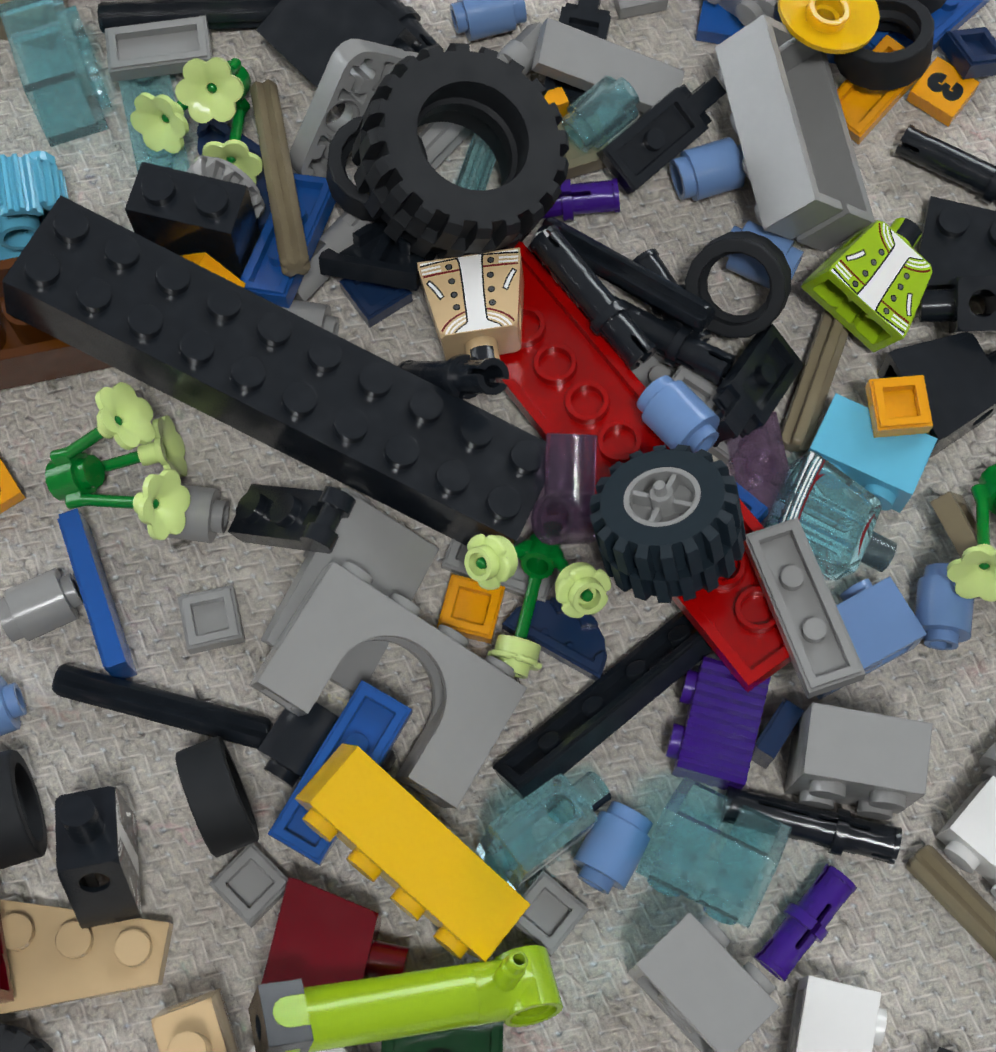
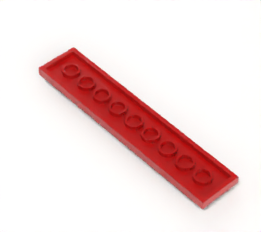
M519 241L514 248L520 247L524 275L521 349L517 352L499 355L500 360L508 368L509 379L495 380L498 383L507 385L504 391L543 440L562 449L558 458L591 498L592 495L597 494L595 486L601 477H610L609 468L616 462L626 463L630 460L629 454L639 450L643 454L653 451V446L665 445L666 449L670 448L642 421V412L637 408V401L646 387L629 370L602 336L594 334L590 329V321L524 243ZM740 500L745 534L764 529L762 524ZM744 551L742 560L734 561L736 567L734 573L729 578H718L719 587L709 593L705 589H701L695 592V599L684 601L683 596L672 597V600L748 693L790 663L791 659L748 555Z

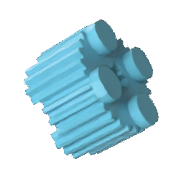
M34 151L24 154L22 157H18L17 153L12 154L11 157H6L4 154L0 155V260L19 257L60 195L69 199L65 176H63L62 170H58L55 157L46 151Z

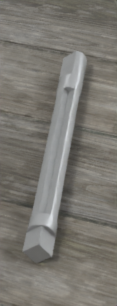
M541 22L528 25L515 39L510 40L502 48L497 58L506 63L513 59L525 67L522 73L526 76L533 66L540 27L542 25ZM449 122L430 123L419 134L430 165L436 169L472 131L461 125ZM344 212L321 235L310 261L311 268L304 275L294 300L307 301L330 277L320 273L319 256L321 252L330 248L336 253H340L353 244V232L366 224L374 223V221L361 220Z

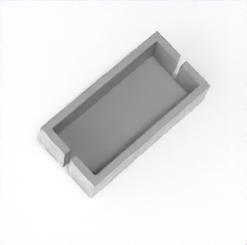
M765 14L717 45L715 51L720 66L718 76L728 95L732 110L730 115L731 125L740 140L744 155L742 160L743 170L751 181L756 200L754 207L755 215L763 230L790 240L795 239L798 243L825 252L875 222L826 53L804 45L789 33L785 24Z

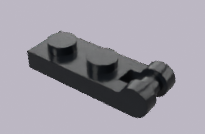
M251 484L248 492L237 504L236 516L228 532L245 543L331 554L339 538L335 531L341 519L349 517L356 500L348 493L330 486H325L324 490L321 491Z

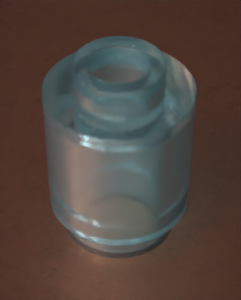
M605 75L567 107L568 114L563 117L561 125L574 144L582 151L588 152L594 146L601 148L638 117L636 104L640 101L631 84L623 77L615 80L613 77Z

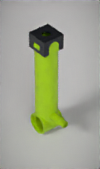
M529 945L503 952L493 960H487L486 962L480 961L304 988L302 978L260 984L256 988L248 1011L256 1052H319L504 1022L509 1027H524L538 1024L556 1016L562 1011L563 1005L547 949L544 946Z

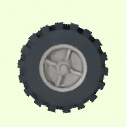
M678 444L675 449H666L665 445L653 446V451L643 454L639 450L629 454V461L626 463L618 461L609 468L611 476L599 479L595 486L597 494L591 496L589 506L592 513L590 519L604 568L609 577H614L616 586L624 592L633 589L634 597L644 601L652 595L657 596L658 603H671L672 597L683 596L684 601L695 599V592L701 589H705L709 593L719 587V577L729 578L736 570L734 561L742 560L745 551L743 541L746 540L737 484L734 476L729 475V469L722 460L713 462L712 453L703 449L692 453L690 446Z

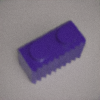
M704 656L699 665L698 672L694 670L687 671L679 702L689 705L684 726L676 723L673 724L665 757L676 759L672 775L712 787H718L722 790H727L729 786L742 790L747 781L771 676L747 693L720 660Z

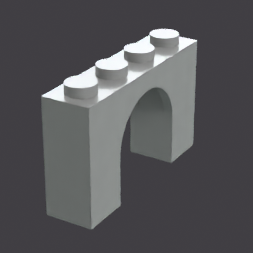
M333 561L322 569L249 686L297 716L305 715L310 712L341 660L355 646L367 641H386L403 647L419 660L429 677L432 688V709L424 730L395 778L438 806L457 809L527 687L513 679L515 676L514 669L505 662L490 655L482 659L467 649L468 639L456 630L442 624L435 628L418 617L421 609L409 599L396 593H392L388 597L372 587L373 578L360 567L346 561L340 566Z

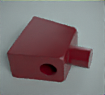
M288 877L261 984L302 978L304 988L405 973L410 948L377 940L382 921L379 913L299 879Z

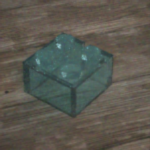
M13 0L0 4V16L25 94L50 147L108 130L109 127L103 109L112 107L102 77H100L97 68L98 63L76 5L66 8L63 0Z
M684 776L662 811L636 873L648 878L647 882L649 885L662 894L671 897L682 895L703 905L705 913L721 923L728 925L739 923L749 928L779 865L792 827L743 804L730 835L720 831L719 828L733 799Z

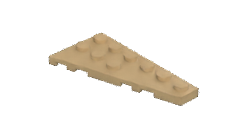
M0 899L1 921L14 1001L0 1004V1015L25 1010L31 1011L51 1007V1005L86 998L92 999L163 984L173 931L172 923L136 918L82 929L73 909Z

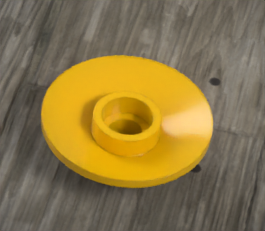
M778 0L779 16L789 33L804 45L824 53L846 54L861 49L870 42L879 25L880 15L876 0Z

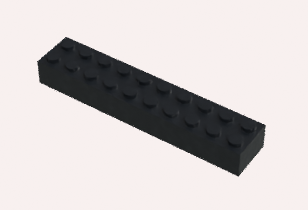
M61 195L2 280L7 314L466 546L470 539L478 534H484L485 537L488 535H501L507 538L514 546L562 450L463 399L452 397L440 387Z

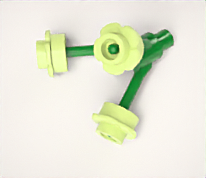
M552 522L541 523L537 532L516 546H513L504 536L488 535L485 537L484 534L475 535L467 544L468 551L464 559L465 569L468 575L477 581L481 588L486 590L498 589L501 582H506L515 574L518 558L521 560L523 571L529 575L515 635H498L494 649L487 653V655L498 658L512 667L515 678L527 679L530 670L538 671L542 668V664L538 663L541 646L527 640L541 581L551 576L554 568H557L560 572L555 582L556 600L562 604L561 609L567 616L582 618L584 615L596 614L608 602V595L606 593L611 589V580L608 574L603 569L596 570L591 564L586 562L569 564L564 557L560 541L558 540L560 529Z

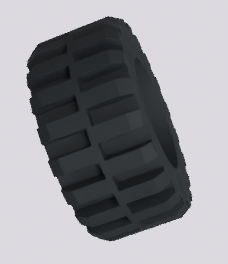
M450 43L446 52L442 51L441 46L433 45L421 49L417 57L406 56L395 65L391 74L385 75L356 130L358 137L352 147V162L359 167L354 174V180L358 192L361 194L368 192L369 198L364 205L372 219L376 220L381 217L388 224L384 232L391 239L397 242L402 237L412 244L410 252L425 258L428 252L438 254V259L471 254L480 255L491 251L514 248L519 241L522 242L552 208L561 194L560 186L567 178L569 163L567 158L563 156L569 150V142L566 131L558 130L557 127L563 120L555 102L548 104L544 98L547 90L537 78L531 81L522 73L525 67L513 59L506 63L497 58V51L481 47L479 52L470 51L469 44ZM432 122H449L461 125L476 133L486 142L496 157L501 174V187L490 190H472L460 187L446 180L435 171L424 156L418 140L417 127Z

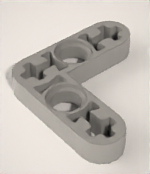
M349 39L341 43L330 57L291 147L290 159L292 168L301 175L326 178L329 144L338 129L353 118L363 116L377 87L385 75L392 72L399 61L406 56L417 57L419 53L404 51L400 48L362 39ZM345 103L344 112L341 117L332 123H326L329 111L334 106Z

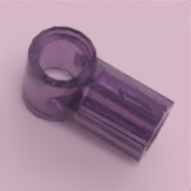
M547 433L544 496L537 500L531 515L532 529L542 543L548 545L588 544L596 540L590 519L592 513L589 505L591 496L595 495L597 435Z

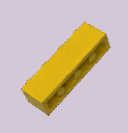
M341 743L295 797V800L308 811L302 818L307 826L329 843L335 836L352 850L346 860L372 882H375L381 876L395 889V892L390 896L392 902L416 921L422 915L429 919L439 928L433 935V938L460 960L467 953L486 962L531 905L359 746Z

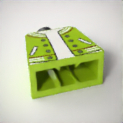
M907 218L895 219L890 227L885 222L876 220L849 237L800 287L873 353L900 341L908 333L932 275L931 264L914 250L922 236L921 229L916 223Z

